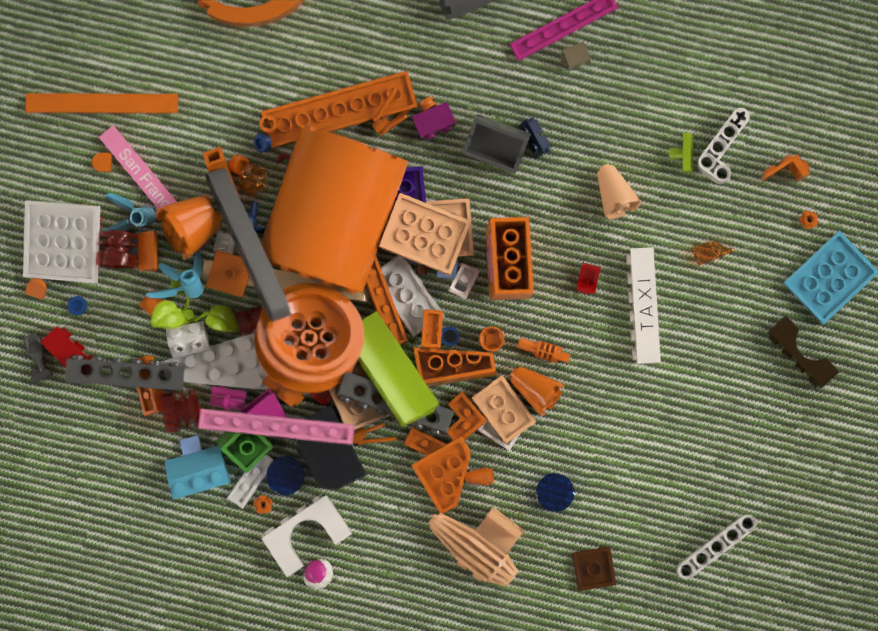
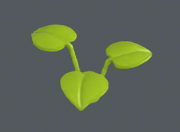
M171 279V287H182L180 279L178 281ZM182 290L178 291L177 294L185 295V292ZM188 297L183 311L181 308L177 309L176 304L172 301L158 303L151 319L152 328L176 329L182 325L196 323L207 316L205 323L214 330L236 332L239 329L234 313L223 305L212 306L210 312H205L195 318L193 311L188 309L191 299Z

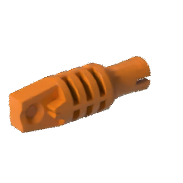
M520 337L518 349L531 352L535 357L558 363V360L569 362L570 354L563 352L562 347L540 340L534 342Z

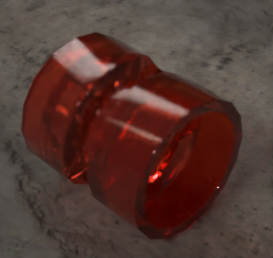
M262 305L251 308L250 312L247 310L236 312V319L242 336L252 334L253 330H256L263 309Z

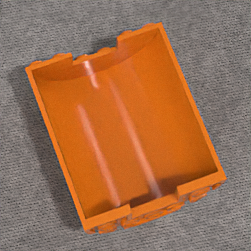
M302 125L261 240V245L270 265L308 279L315 280L316 277L322 279L321 283L338 288L339 285L345 287L344 291L356 294V291L363 293L408 161L377 148H371L358 141L322 129L318 130L312 126Z

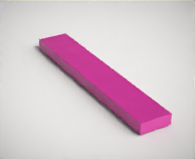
M591 0L512 42L509 46L519 62L617 10L618 5L615 0Z

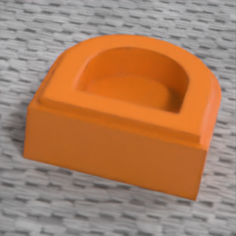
M97 153L92 159L94 169L98 172L111 173L112 153Z
M236 154L229 161V169L237 176L242 177L250 160Z
M32 278L26 286V295L43 300L46 297V283L39 278Z

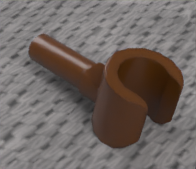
M421 264L416 268V275L427 276V270L433 269Z

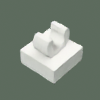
M217 233L213 251L219 250L233 255L235 243L231 235Z

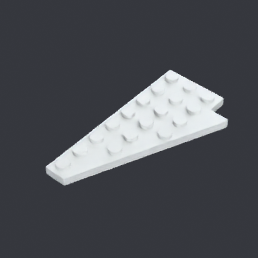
M292 325L294 329H300L298 325ZM255 332L210 346L208 351L171 358L161 362L162 365H169V362H180L181 366L185 367L184 382L257 390L268 389L262 383L267 374L256 356L254 347ZM285 341L287 345H293L292 342ZM296 356L299 360H305L303 356ZM164 370L166 380H168L170 373Z

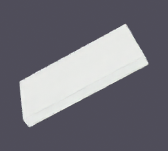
M398 255L383 265L381 270L398 315L414 338L422 332L424 309L440 311L441 309L405 257Z

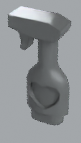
M38 333L25 336L24 346L27 354L36 361L40 371L37 373L35 368H31V382L36 383L49 378L53 373L46 368L43 360L45 346L41 343V336L39 337Z

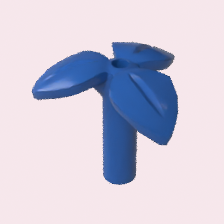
M252 201L248 217L255 232L262 233L266 227H257L256 223L259 203Z

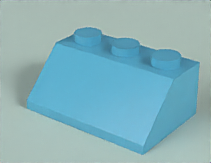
M218 445L165 461L167 479L173 500L231 482L223 452Z

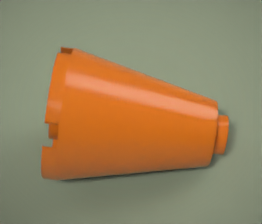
M522 366L514 368L510 374V382L541 416L547 414L544 412L547 408L551 410L562 395L560 388L565 387L559 381Z

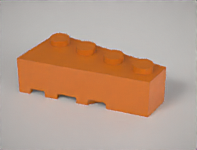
M413 347L417 371L428 387L496 376L492 352Z

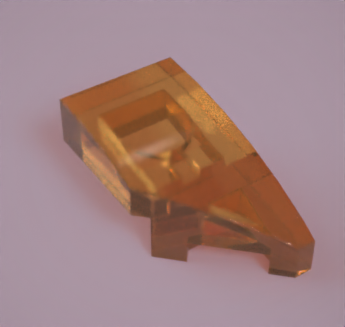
M709 241L693 247L691 250L698 266L733 253L734 249L727 248L719 244L720 242Z

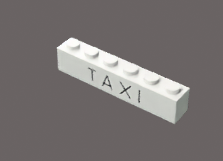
M631 248L629 253L626 254V265H630V272L627 273V283L631 284L628 300L629 303H632L633 311H629L630 322H633L634 330H631V341H635V349H632V360H636V365L658 364L661 362L654 248Z

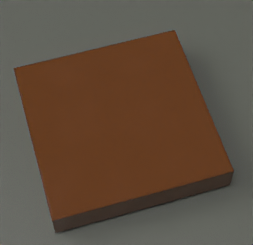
M610 546L572 552L578 591L617 585Z

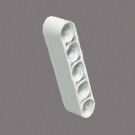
M747 514L738 517L682 560L676 567L677 575L683 579H690L751 533L756 528V519L752 515ZM745 518L751 520V526L748 529H745L742 525V521ZM731 529L736 532L734 540L727 538V532ZM715 541L721 544V549L718 552H714L711 549L712 543ZM699 553H703L706 557L705 562L702 564H698L696 561V556ZM684 565L690 567V573L686 576L681 574V567Z

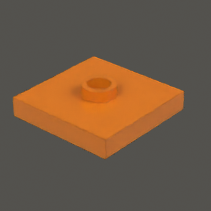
M216 250L205 287L243 298L249 274L242 258Z

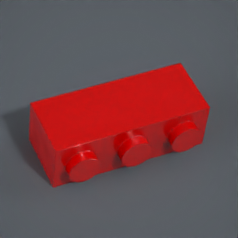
M56 326L41 343L65 368L67 359H72V355L84 356L83 359L91 360L93 355L90 354L88 356L83 351L85 347L78 340L76 342L70 337L72 334L66 327ZM84 364L81 371L84 375H90L92 368L90 365Z

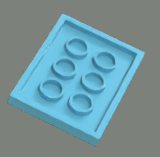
M839 230L783 284L824 325L878 274V270Z

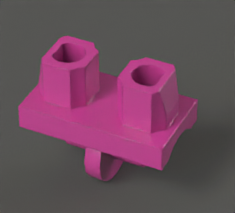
M213 386L210 405L221 407L223 411L228 409L240 411L245 407L247 392L240 389H227L224 386Z

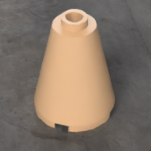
M605 164L599 168L597 177L605 217L610 220L625 216V212L631 210V212L635 211L641 205L640 199L615 166Z

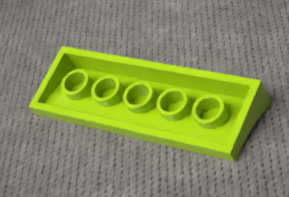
M375 311L362 320L364 344L358 361L402 427L433 413L439 402L379 313Z

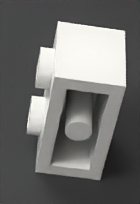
M204 321L182 325L176 329H166L167 343L173 358L210 350L209 336Z

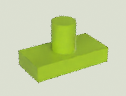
M683 133V148L669 149L670 159H683V172L686 174L693 173V135L691 133Z

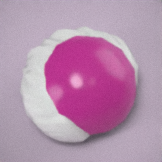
M317 559L311 561L305 567L304 582L312 589H322L332 581L333 569L327 560Z

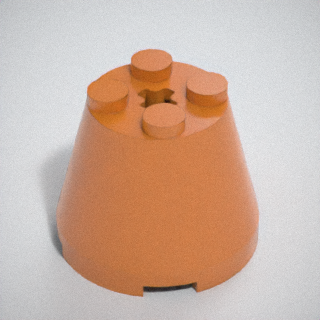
M207 194L163 205L156 209V218L158 221H162V232L177 254L180 252L183 254V260L193 256L221 228L220 221L223 220L219 211L213 209L212 201Z

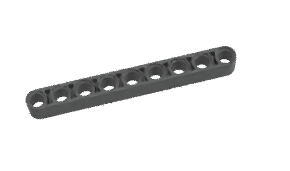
M221 168L206 173L209 189L270 321L275 322L291 316L288 301L227 170Z

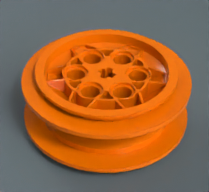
M301 283L282 289L290 306L291 316L271 322L263 307L254 335L255 352L261 367L276 383L296 392L318 393L341 384L346 372L351 373L363 348L364 327L357 309L343 294L325 285ZM311 323H316L319 327H313ZM292 325H298L300 329H294ZM323 338H329L331 342H326ZM285 341H290L293 345H287ZM316 354H322L324 358H318ZM296 356H303L305 360H299Z

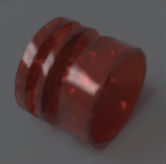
M123 230L99 232V238L106 239V241H98V245L106 248V251L97 252L96 265L109 268H136L137 255L128 251L129 249L137 248V244L129 243V241L138 240L137 234Z
M194 388L188 390L189 398H187L185 390H181L180 400H177L174 392L161 394L162 415L168 434L181 432L182 422L185 423L187 430L192 428L191 421H193L194 427L198 429L201 405Z

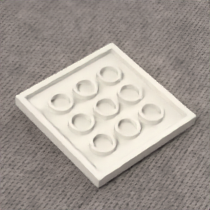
M25 201L23 277L97 283L100 206Z

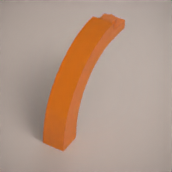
M216 0L196 1H198L197 5L205 10L209 8L206 12L208 17L218 22L237 27H257L286 17L295 11L305 0H271L259 6L246 8L228 6Z

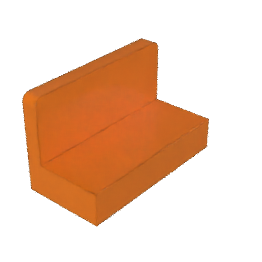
M156 231L138 233V271H158Z

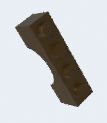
M784 316L767 332L769 335L768 339L775 346L778 344L783 349L781 353L788 360L792 359L796 363L794 365L801 374L805 373L809 377L808 381L814 388H823L839 371L827 358L810 360L804 357L799 352L796 344L799 329L787 316Z

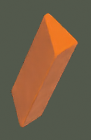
M153 355L137 358L142 360V364H150V360L154 361ZM146 368L141 369L140 377L148 379L150 371ZM137 387L144 416L167 410L162 389Z

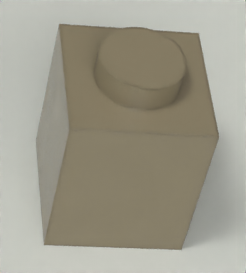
M584 41L563 49L562 56H560L563 66H567L568 70L590 63L591 60Z

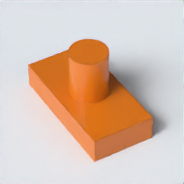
M424 309L421 348L440 350L443 311Z

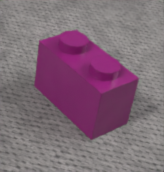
M448 102L412 116L413 123L421 140L429 141L436 137L435 134L443 132V134L449 133L456 126Z

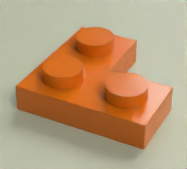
M464 392L458 394L448 403L460 418L447 431L452 440L461 435L464 440H467L488 421Z

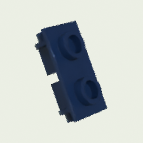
M532 117L519 125L522 131L531 134L528 143L531 152L535 154L536 158L551 151V145L546 136H538L543 130L537 119L535 120Z

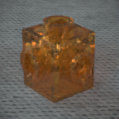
M252 162L239 175L240 183L238 188L252 197L258 192L262 193L267 185L265 180L269 171Z

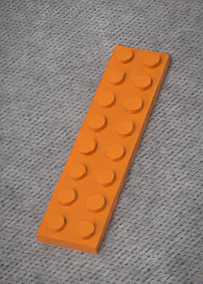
M408 71L261 111L262 117L270 115L277 122L276 130L268 134L271 139V149L295 143L302 125L334 132L373 121L372 118L377 115L394 88L397 91L382 113L381 118L418 108ZM269 120L264 121V122H265V124H264L265 127H267L268 129H271V128H272L271 124H272V125L274 124L273 121H272V122H269Z

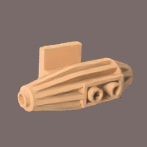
M494 507L477 529L442 513L439 515L434 514L428 522L431 524L429 529L457 560L456 564L464 570L467 568L473 572L472 576L478 581L484 580L485 582L507 587L517 574L518 570L509 557L508 552L524 530Z

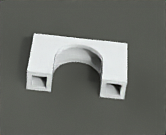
M320 494L312 500V505L309 507L304 505L296 510V516L293 518L287 516L280 521L281 526L276 529L271 527L264 532L265 536L261 539L286 577H289L304 566L291 544L292 531L300 522L313 520L320 523L335 545L353 534L328 495L323 497Z

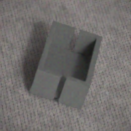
M477 114L462 154L516 174L531 134Z

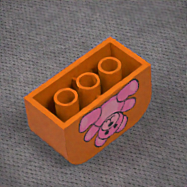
M529 217L490 218L486 228V257L490 300L530 299L534 289Z

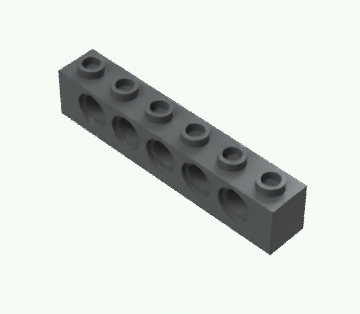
M72 355V359H67L65 382L183 390L185 367L181 366L180 362H169V365H161V361L150 360V364H142V360L130 359V363L122 362V358H111V361H103V357L91 356V360L83 359L84 356ZM84 364L91 366L92 372L90 375L82 373L81 368ZM105 365L111 368V374L107 377L101 373V368ZM123 367H128L131 371V375L128 378H124L120 374V370ZM146 368L150 371L148 379L140 377L141 369ZM161 370H167L170 373L168 380L160 379L159 372Z
M349 372L344 374L336 392V396L340 397L339 400L346 403L353 401L358 403L357 406L362 409L368 410L372 408L376 410L375 413L382 416H387V414L394 416V420L398 421L371 380ZM355 387L362 389L363 394L361 397L354 394ZM374 393L380 396V403L373 402L372 395ZM438 405L435 411L431 413L434 416L433 423H429L425 416L412 422L411 426L421 430L424 427L430 430L429 433L436 436L446 434L454 411Z

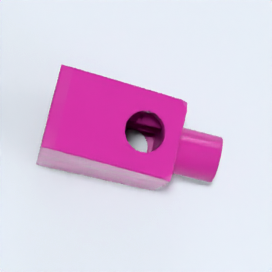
M269 388L240 410L241 413L287 418L275 394Z

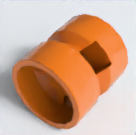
M486 327L482 330L479 338L481 348L486 352L494 353L499 351L504 344L503 332L497 327Z

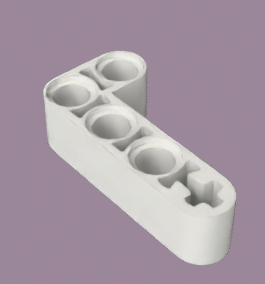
M737 108L697 161V169L717 184H724L731 176L730 168L721 162L720 158L749 121L750 114L745 108ZM740 114L743 115V120H740L737 125L733 124ZM724 129H731L733 137H727L724 134ZM713 144H720L722 151L715 152ZM708 159L711 166L708 168L703 167L701 160ZM718 170H723L726 173L725 179H720L717 176Z

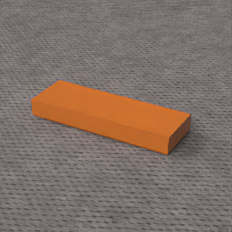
M411 427L403 443L425 455H429L446 445V443L414 427Z

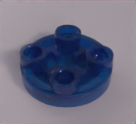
M282 456L269 463L266 470V481L275 493L291 495L297 492L304 483V469L296 459Z
M551 473L544 476L536 488V497L539 504L552 512H559L568 508L573 502L575 495L571 480L559 473Z

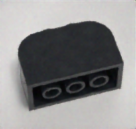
M331 405L303 419L341 424ZM296 439L299 446L296 450L301 460H306L308 465L305 468L309 476H314L320 486L331 490L341 489L367 476L351 444Z

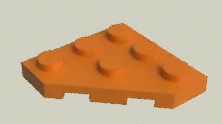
M462 435L411 465L438 511L442 514L458 505L471 456V450Z

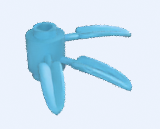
M108 193L106 194L108 200L131 212L130 221L124 219L103 231L102 235L112 236L130 229V224L139 227V231L135 233L130 253V261H134L138 256V233L142 232L143 226H148L155 222L156 213L153 208L148 206L134 208V203L130 200Z
M197 252L194 257L192 270H186L182 273L166 264L159 263L161 271L174 281L180 279L182 287L146 293V296L149 298H167L175 296L178 291L184 290L188 298L199 297L204 291L200 280L202 275V257L200 253Z

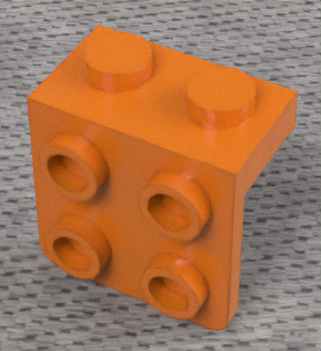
M790 154L779 162V166L776 167L774 164L762 173L761 181L764 182L788 167L797 182H800L810 174L808 171L810 168L805 160L800 159L798 154L793 157Z

